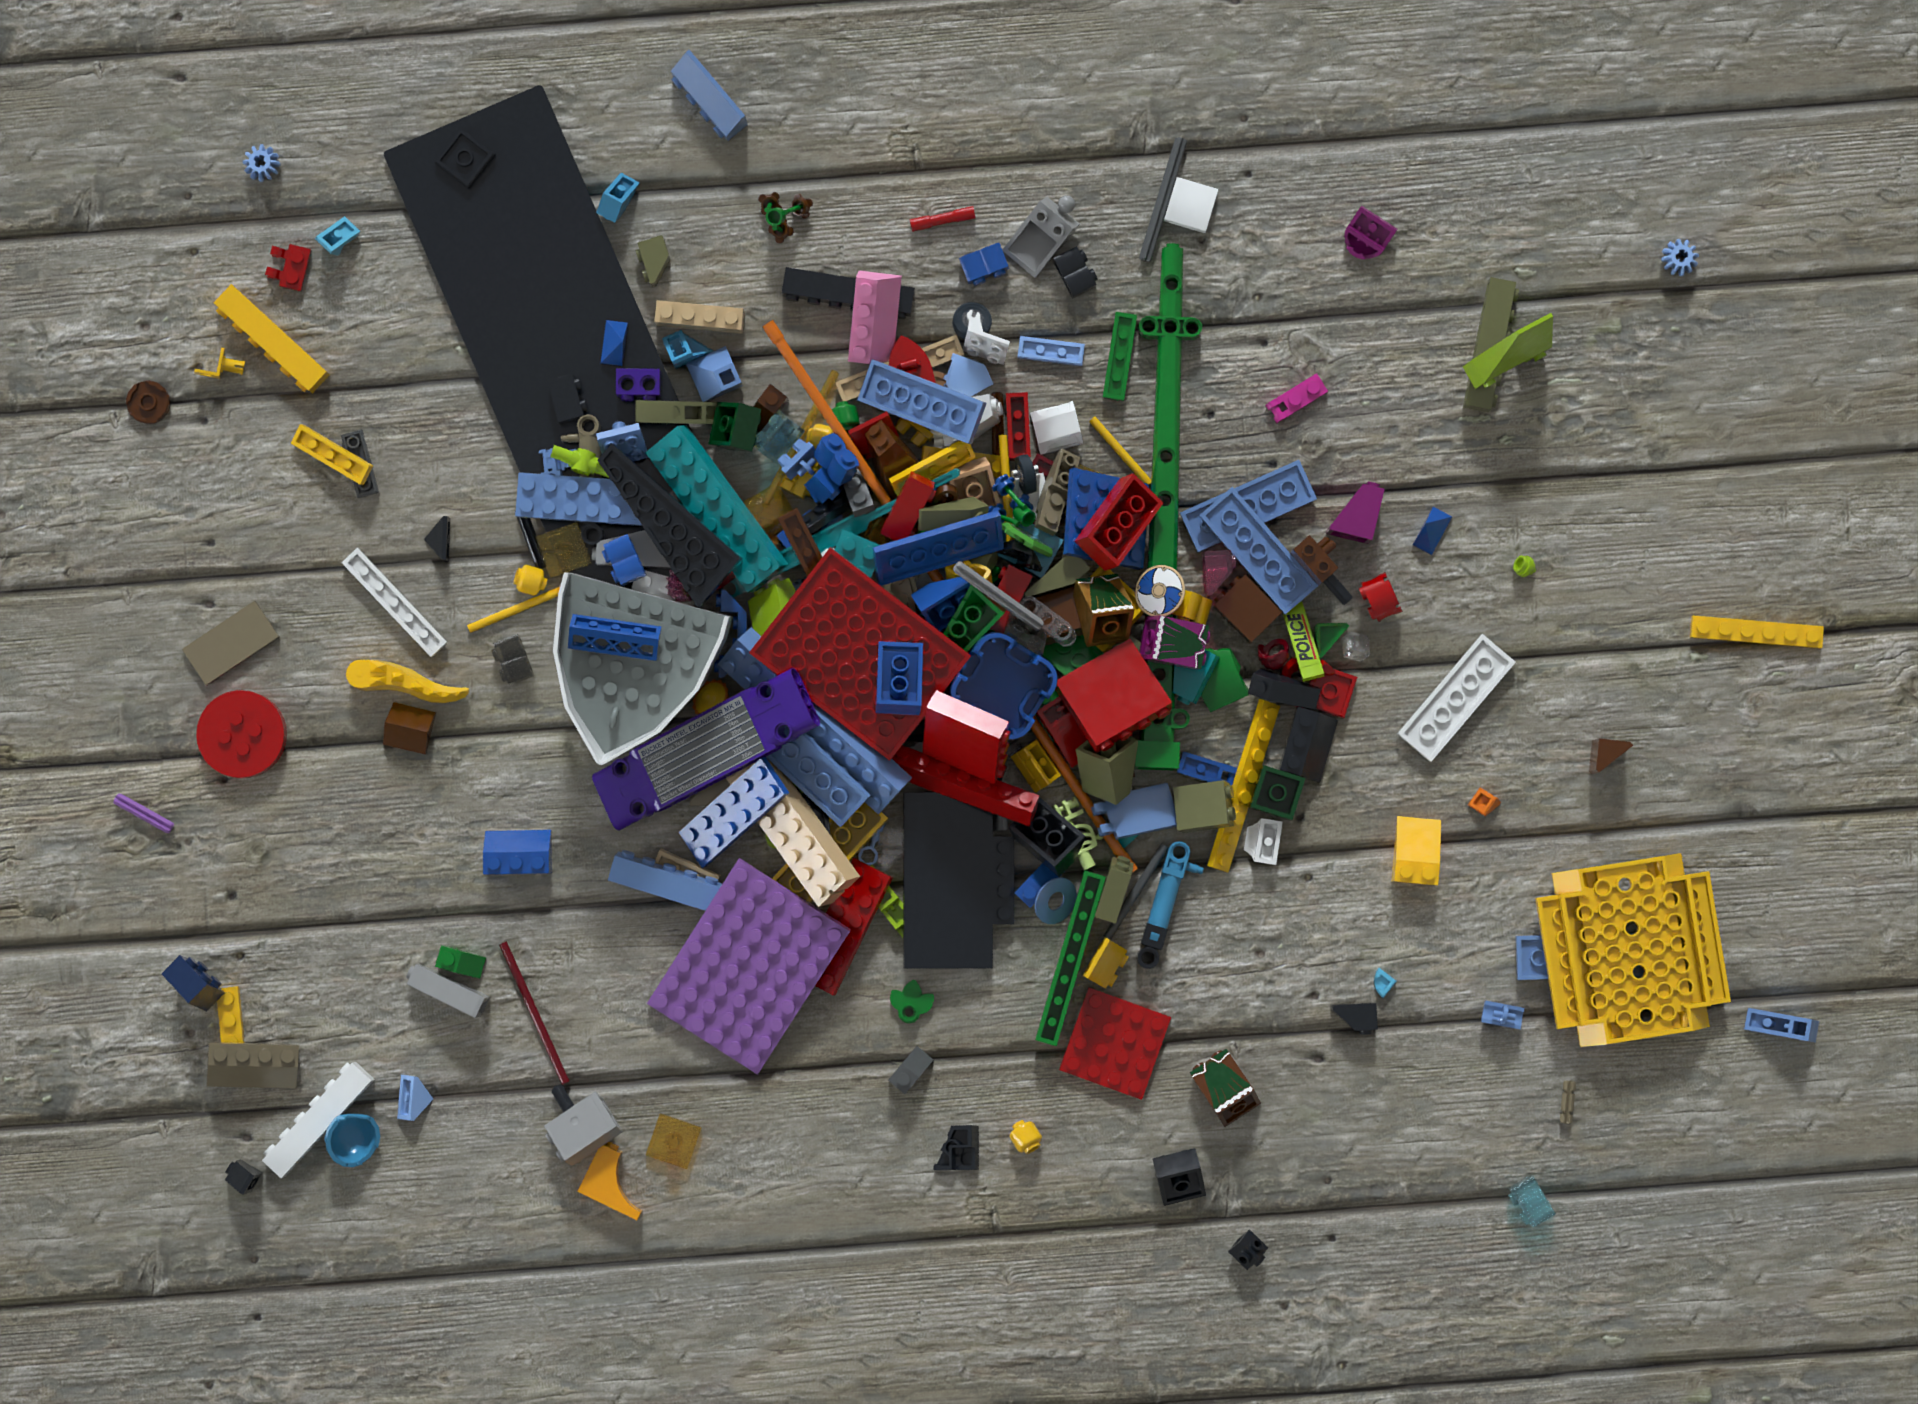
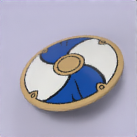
M1157 565L1147 569L1140 576L1135 587V598L1138 606L1144 613L1150 616H1168L1179 608L1185 596V584L1182 576L1177 570L1166 565Z

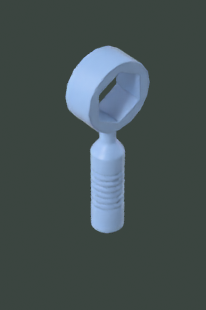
M885 824L871 838L870 846L860 850L858 856L860 861L864 862L861 858L863 851L871 849L875 853V858L873 862L866 864L873 865L876 863L878 853L874 846L879 841Z

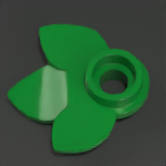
M912 980L906 984L902 992L892 990L890 1002L898 1010L899 1018L903 1022L914 1023L918 1020L920 1014L927 1013L931 1009L934 1002V994H922L917 981ZM907 1008H911L914 1012L911 1017L905 1015Z

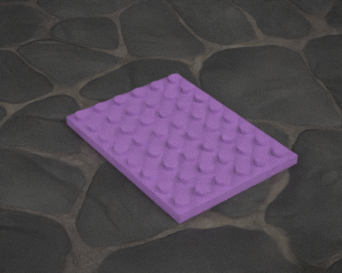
M739 858L647 1004L758 1075L851 929Z

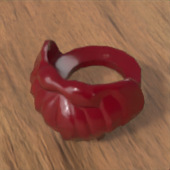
M1274 639L1266 646L1259 644V661L1265 668L1272 671L1282 668L1289 658V645L1284 639ZM1274 646H1284V650L1269 656V652Z

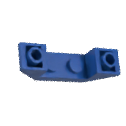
M720 589V594H716V607H720V612H737V616H733V629H737V637L732 638L733 646L736 640L747 630V612L725 589ZM719 655L714 664V672L718 673L719 678H723L728 674L718 665L725 655Z

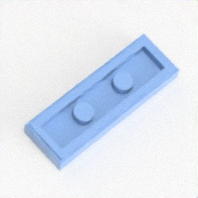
M1020 336L1017 358L1082 366L1085 344Z

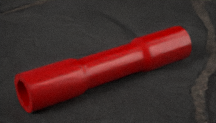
M970 206L942 214L910 219L912 232L942 224L976 219L974 207Z

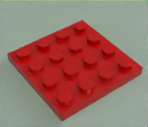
M1088 987L1059 1070L1142 1100L1171 1017Z

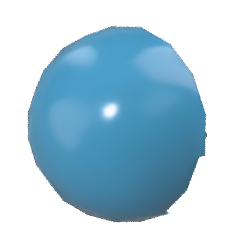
M339 1115L327 1127L324 1138L326 1150L333 1161L341 1166L356 1167L363 1165L362 1163L369 1159L379 1146V1126L374 1118L368 1115Z

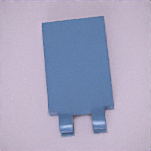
M1168 783L1131 790L1130 794L1117 805L1105 801V803H1096L1094 807H1091L1093 816L1105 813L1108 816L1109 823L1101 824L1097 828L1099 837L1114 834L1117 840L1177 826L1175 807Z

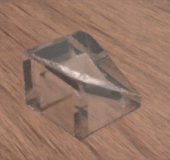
M1350 631L1342 638L1344 658L1362 662L1371 655L1367 635Z

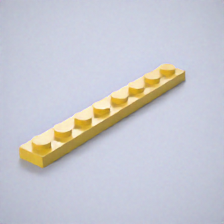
M1262 699L1258 701L1232 784L1234 798H1231V802L1236 812V819L1233 820L1234 826L1218 829L1207 866L1223 872H1229L1280 709L1279 705Z

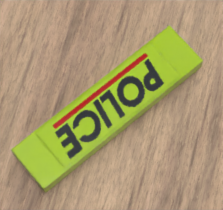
M1300 601L1287 614H1283L1302 680L1305 682L1324 677V671L1303 602Z

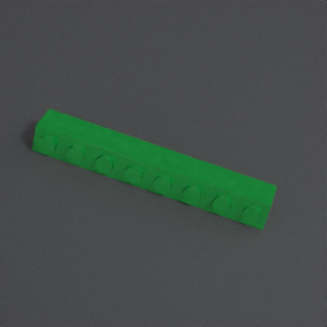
M1084 871L1035 1037L1037 1041L1057 1046L1106 876L1089 871Z

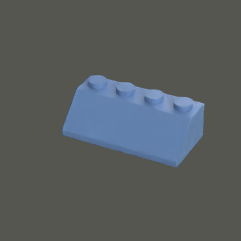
M688 50L671 70L673 76L671 80L678 89L683 88L687 92L685 97L693 106L695 104L698 105L701 109L699 113L706 122L710 120L715 125L713 128L715 133L720 138L725 137L729 141L748 125L746 117L693 53Z

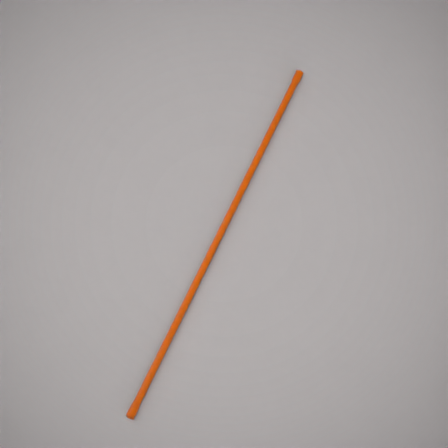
M774 320L765 324L762 328L772 343L776 345L832 431L844 441L846 449L856 456L859 462L858 470L881 505L892 501L784 339V335ZM938 569L927 572L933 582L945 580ZM1034 715L1033 719L1035 722L1031 730L1096 828H1099V825L1105 824L1106 821L1102 815L1093 816L1091 807H1094V803L1088 794L1083 792L1082 785ZM1114 834L1102 836L1116 858L1123 856L1134 863L1118 839H1115ZM1135 863L1133 864L1132 872L1138 869Z

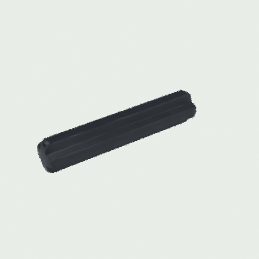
M517 517L535 567L540 569L547 567V562L531 519Z

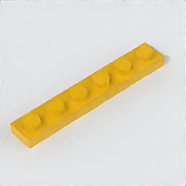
M1693 615L1691 616L1690 638L1821 649L1823 646L1824 626Z

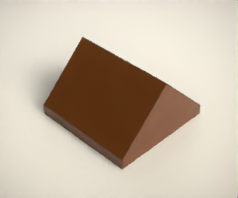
M393 702L385 720L383 745L426 755L436 712Z
M1601 738L1592 740L1589 772L1591 774L1601 772L1631 748L1633 744L1627 741Z

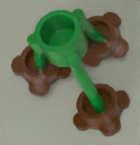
M773 192L771 195L761 194L758 200L761 203V213L766 215V221L770 224L768 231L775 236L777 243H783L786 237L792 236L794 233V229L787 224L786 215L793 213L806 219L810 216L809 210L813 206V202L810 198L806 199L801 194H796L790 208L783 210L782 206L779 205L778 199L780 196L777 192Z

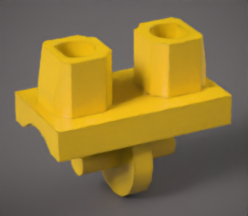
M900 417L895 425V429L902 435L910 427L917 431L910 441L918 448L924 445L927 440L930 442L934 438V434L924 426Z

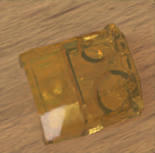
M778 483L743 501L768 537L783 530L777 517L793 510Z

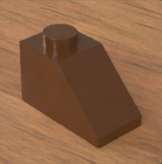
M771 384L753 406L761 409V421L757 427V431L761 434L766 431L789 401L786 395Z

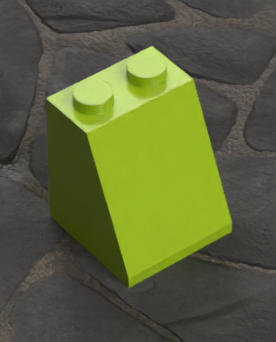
M779 578L772 580L768 583L769 587L767 589L763 587L755 591V597L748 600L752 627L760 636L763 635L796 592L789 578L781 581Z

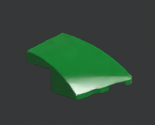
M1205 648V650L1220 657L1201 694L1210 713L1249 695V689L1239 674L1241 666L1230 648H1220L1218 650Z

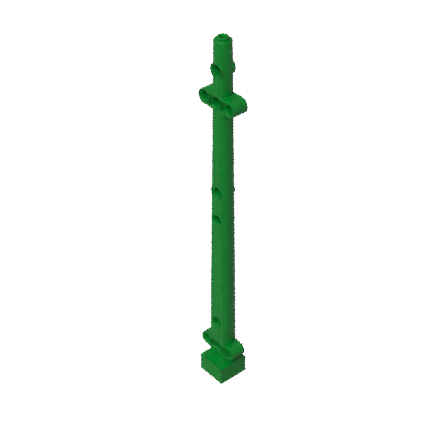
M1168 243L1166 247L1162 248L1159 316H1145L1139 323L1138 332L1145 339H1158L1151 491L1158 498L1167 496L1171 501L1170 505L1161 506L1149 523L1147 569L1157 565H1166L1178 571L1182 340H1196L1201 334L1202 323L1197 318L1182 317L1183 248H1180L1179 244ZM1166 282H1176L1177 288L1169 290L1166 287ZM1145 323H1151L1154 326V330L1146 332L1142 326ZM1169 323L1173 324L1176 327V331L1168 333L1165 331L1164 326ZM1193 324L1197 327L1198 331L1195 334H1190L1187 332L1186 326ZM1162 453H1169L1172 456V460L1169 463L1161 461L1160 455ZM1172 614L1166 616V617L1175 618V619L1177 618L1176 616H1174V615H1172ZM1145 661L1152 672L1156 669L1164 671L1165 678L1160 680L1159 683L1172 701V709L1170 714L1164 717L1163 723L1155 724L1151 721L1152 723L1147 728L1140 730L1134 769L1177 771L1179 769L1180 742H1174L1175 730L1184 729L1189 724L1190 716L1184 709H1175V694L1173 693L1174 666ZM1174 715H1184L1185 723L1177 725L1173 719Z

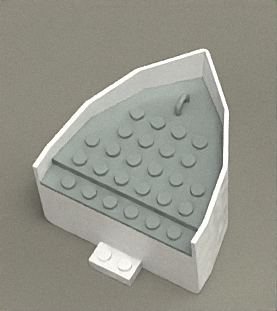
M645 570L647 576L633 581L632 589L574 573L564 572L558 593L553 654L564 707L595 762L599 765L611 761L660 733L705 684L727 640L733 617L675 601L680 582L679 579ZM577 614L661 626L657 661L568 649L569 626L572 615ZM574 635L573 642L584 643L587 641L583 636ZM599 638L596 640L601 646L609 644L605 639ZM627 642L618 643L622 649L631 647ZM643 645L640 647L644 652L653 653V646Z

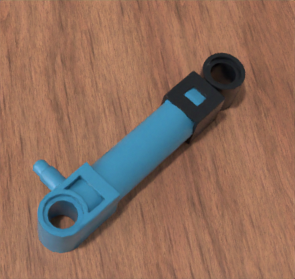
M1184 842L1172 843L1167 850L1160 881L1140 944L1145 946L1138 951L1136 958L1138 964L1146 969L1154 968L1159 962L1157 949H1163L1168 932L1167 928L1185 870L1202 874L1204 870L1203 867L1188 862L1190 849ZM1176 846L1182 847L1185 851V855L1181 859L1173 856V849ZM1147 951L1152 952L1154 955V960L1150 964H1145L1142 961V955Z

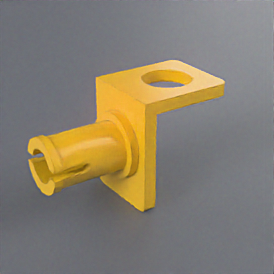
M221 347L217 373L195 369L194 373L220 379L223 371L243 375L245 361L226 358L224 356L225 348Z

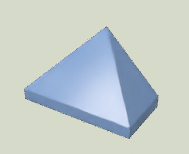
M401 1075L397 1119L414 1121L433 1098L418 1077Z

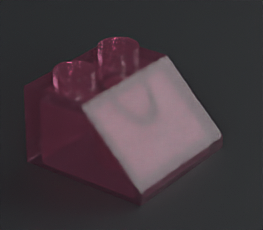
M1231 550L1205 551L1203 553L1205 598L1209 599L1230 576L1232 570L1236 568L1235 555H1231Z

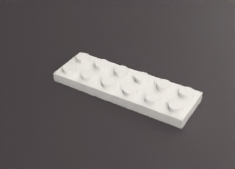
M1481 634L1397 734L1429 762H1432L1516 662L1485 635Z

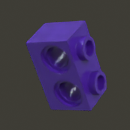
M616 368V396L621 397V401H634V398L656 401V398H661L662 372L660 369ZM653 380L655 382L653 390L647 391L644 389L646 381ZM624 381H633V388L623 390L622 384Z

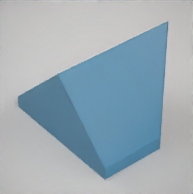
M682 329L662 338L675 369L714 351L684 334Z

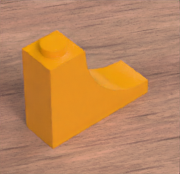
M609 1141L598 1148L577 1192L638 1220L642 1210L628 1200L619 1182L618 1166L622 1151L618 1150L619 1146Z

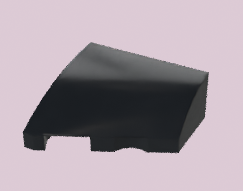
M951 1126L948 1132V1139L941 1148L942 1154L938 1163L934 1164L933 1170H979V1126Z

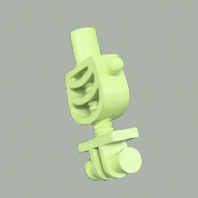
M1075 796L1067 802L1065 800L1061 801L1062 806L1059 808L1056 804L1052 806L1061 816V812L1065 811L1067 816L1064 818L1072 825L1074 823L1071 820L1084 813L1083 809L1074 813L1071 812L1070 809L1079 807ZM1077 824L1073 826L1077 829H1084L1087 833L1083 834L1089 839L1084 841L1077 855L1085 871L1096 865L1089 850L1097 846L1096 840H1102L1103 837H1099V834L1095 835L1090 825Z

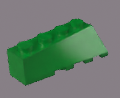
M970 585L943 634L967 652L1006 612V609L973 585Z

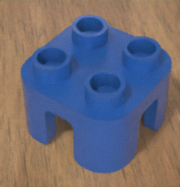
M998 632L986 633L970 649L969 654L971 657L949 684L948 695L1009 721L1008 731L1011 732L1009 739H1017L1024 736L1035 722L1033 717L1045 698L1049 699L1057 685V673L1049 661L1020 645L1011 637Z

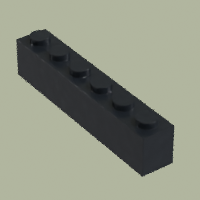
M786 267L781 293L788 301L798 302L799 299H803L812 305H820V302L828 303L831 308L841 309L842 306L850 307V310L853 311L856 278ZM901 286L898 319H906V316L911 317L915 288Z

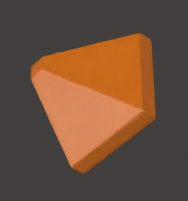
M1480 787L1468 806L1486 817L1500 805L1501 801Z

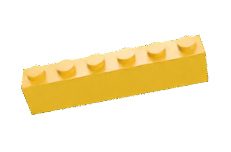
M232 284L214 302L218 307L216 312L224 319L229 317L234 322L232 326L240 334L243 332L247 333L250 336L247 340L256 348L261 346L266 351L263 355L272 363L276 360L281 365L279 370L288 378L292 375L298 381L295 384L303 392L308 390L313 394L330 375Z

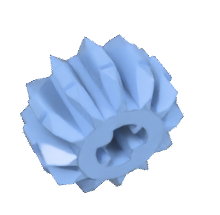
M260 144L259 150H257L255 146H252V154L245 152L249 159L243 160V164L247 166L244 171L247 174L251 173L250 178L253 180L258 177V180L263 182L265 176L268 180H272L270 174H278L274 167L281 166V163L276 161L279 155L273 153L272 147L265 149V146ZM263 159H264L265 165H264V166H262V165L259 166L258 162H259L260 160L263 162Z
M1677 239L1675 244L1670 241L1667 244L1668 248L1662 250V253L1666 256L1662 257L1661 261L1668 263L1664 266V269L1667 270L1671 267V275H1674L1677 270L1679 276H1683L1685 271L1691 273L1693 271L1692 267H1696L1698 264L1694 259L1698 258L1699 254L1692 253L1696 246L1693 245L1689 248V240H1686L1683 245L1680 239ZM1679 253L1681 254L1680 257L1684 256L1681 262H1679L1680 259H1676V255Z

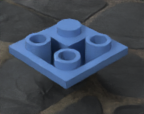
M726 346L686 363L702 402H708L743 386Z

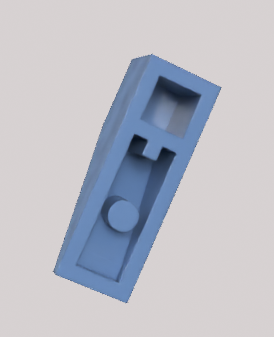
M1748 1008L1744 1029L1816 1043L1819 1021Z

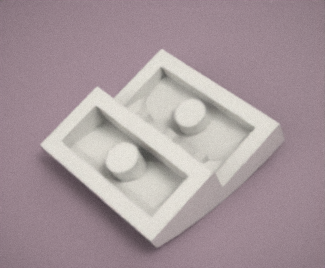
M1177 177L1164 221L1206 233L1218 189Z

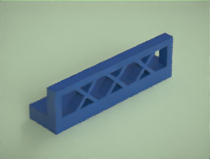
M573 614L569 626L568 649L657 661L661 626ZM574 635L583 636L587 641L584 643L573 642ZM599 638L605 639L609 644L601 646L596 640ZM627 642L631 647L622 649L618 643ZM643 645L653 646V653L644 652L640 647Z

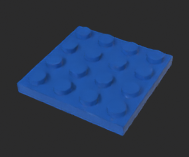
M1078 468L1069 469L1063 555L1093 560L1074 541L1120 479L1119 477ZM1146 528L1119 566L1137 570L1144 568Z

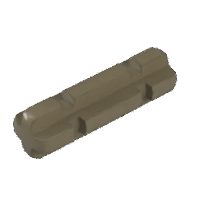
M1566 1080L1563 1082L1564 1093H1562L1560 1122L1571 1124L1573 1120L1571 1112L1574 1110L1575 1099L1573 1091L1576 1089V1083Z

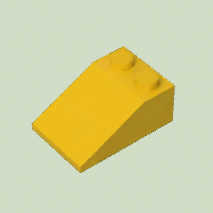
M1397 816L1391 882L1438 885L1441 820Z
M1104 937L1083 976L1105 989L1108 985L1112 987L1118 977L1115 974L1119 966L1123 968L1129 957L1125 955L1127 950Z

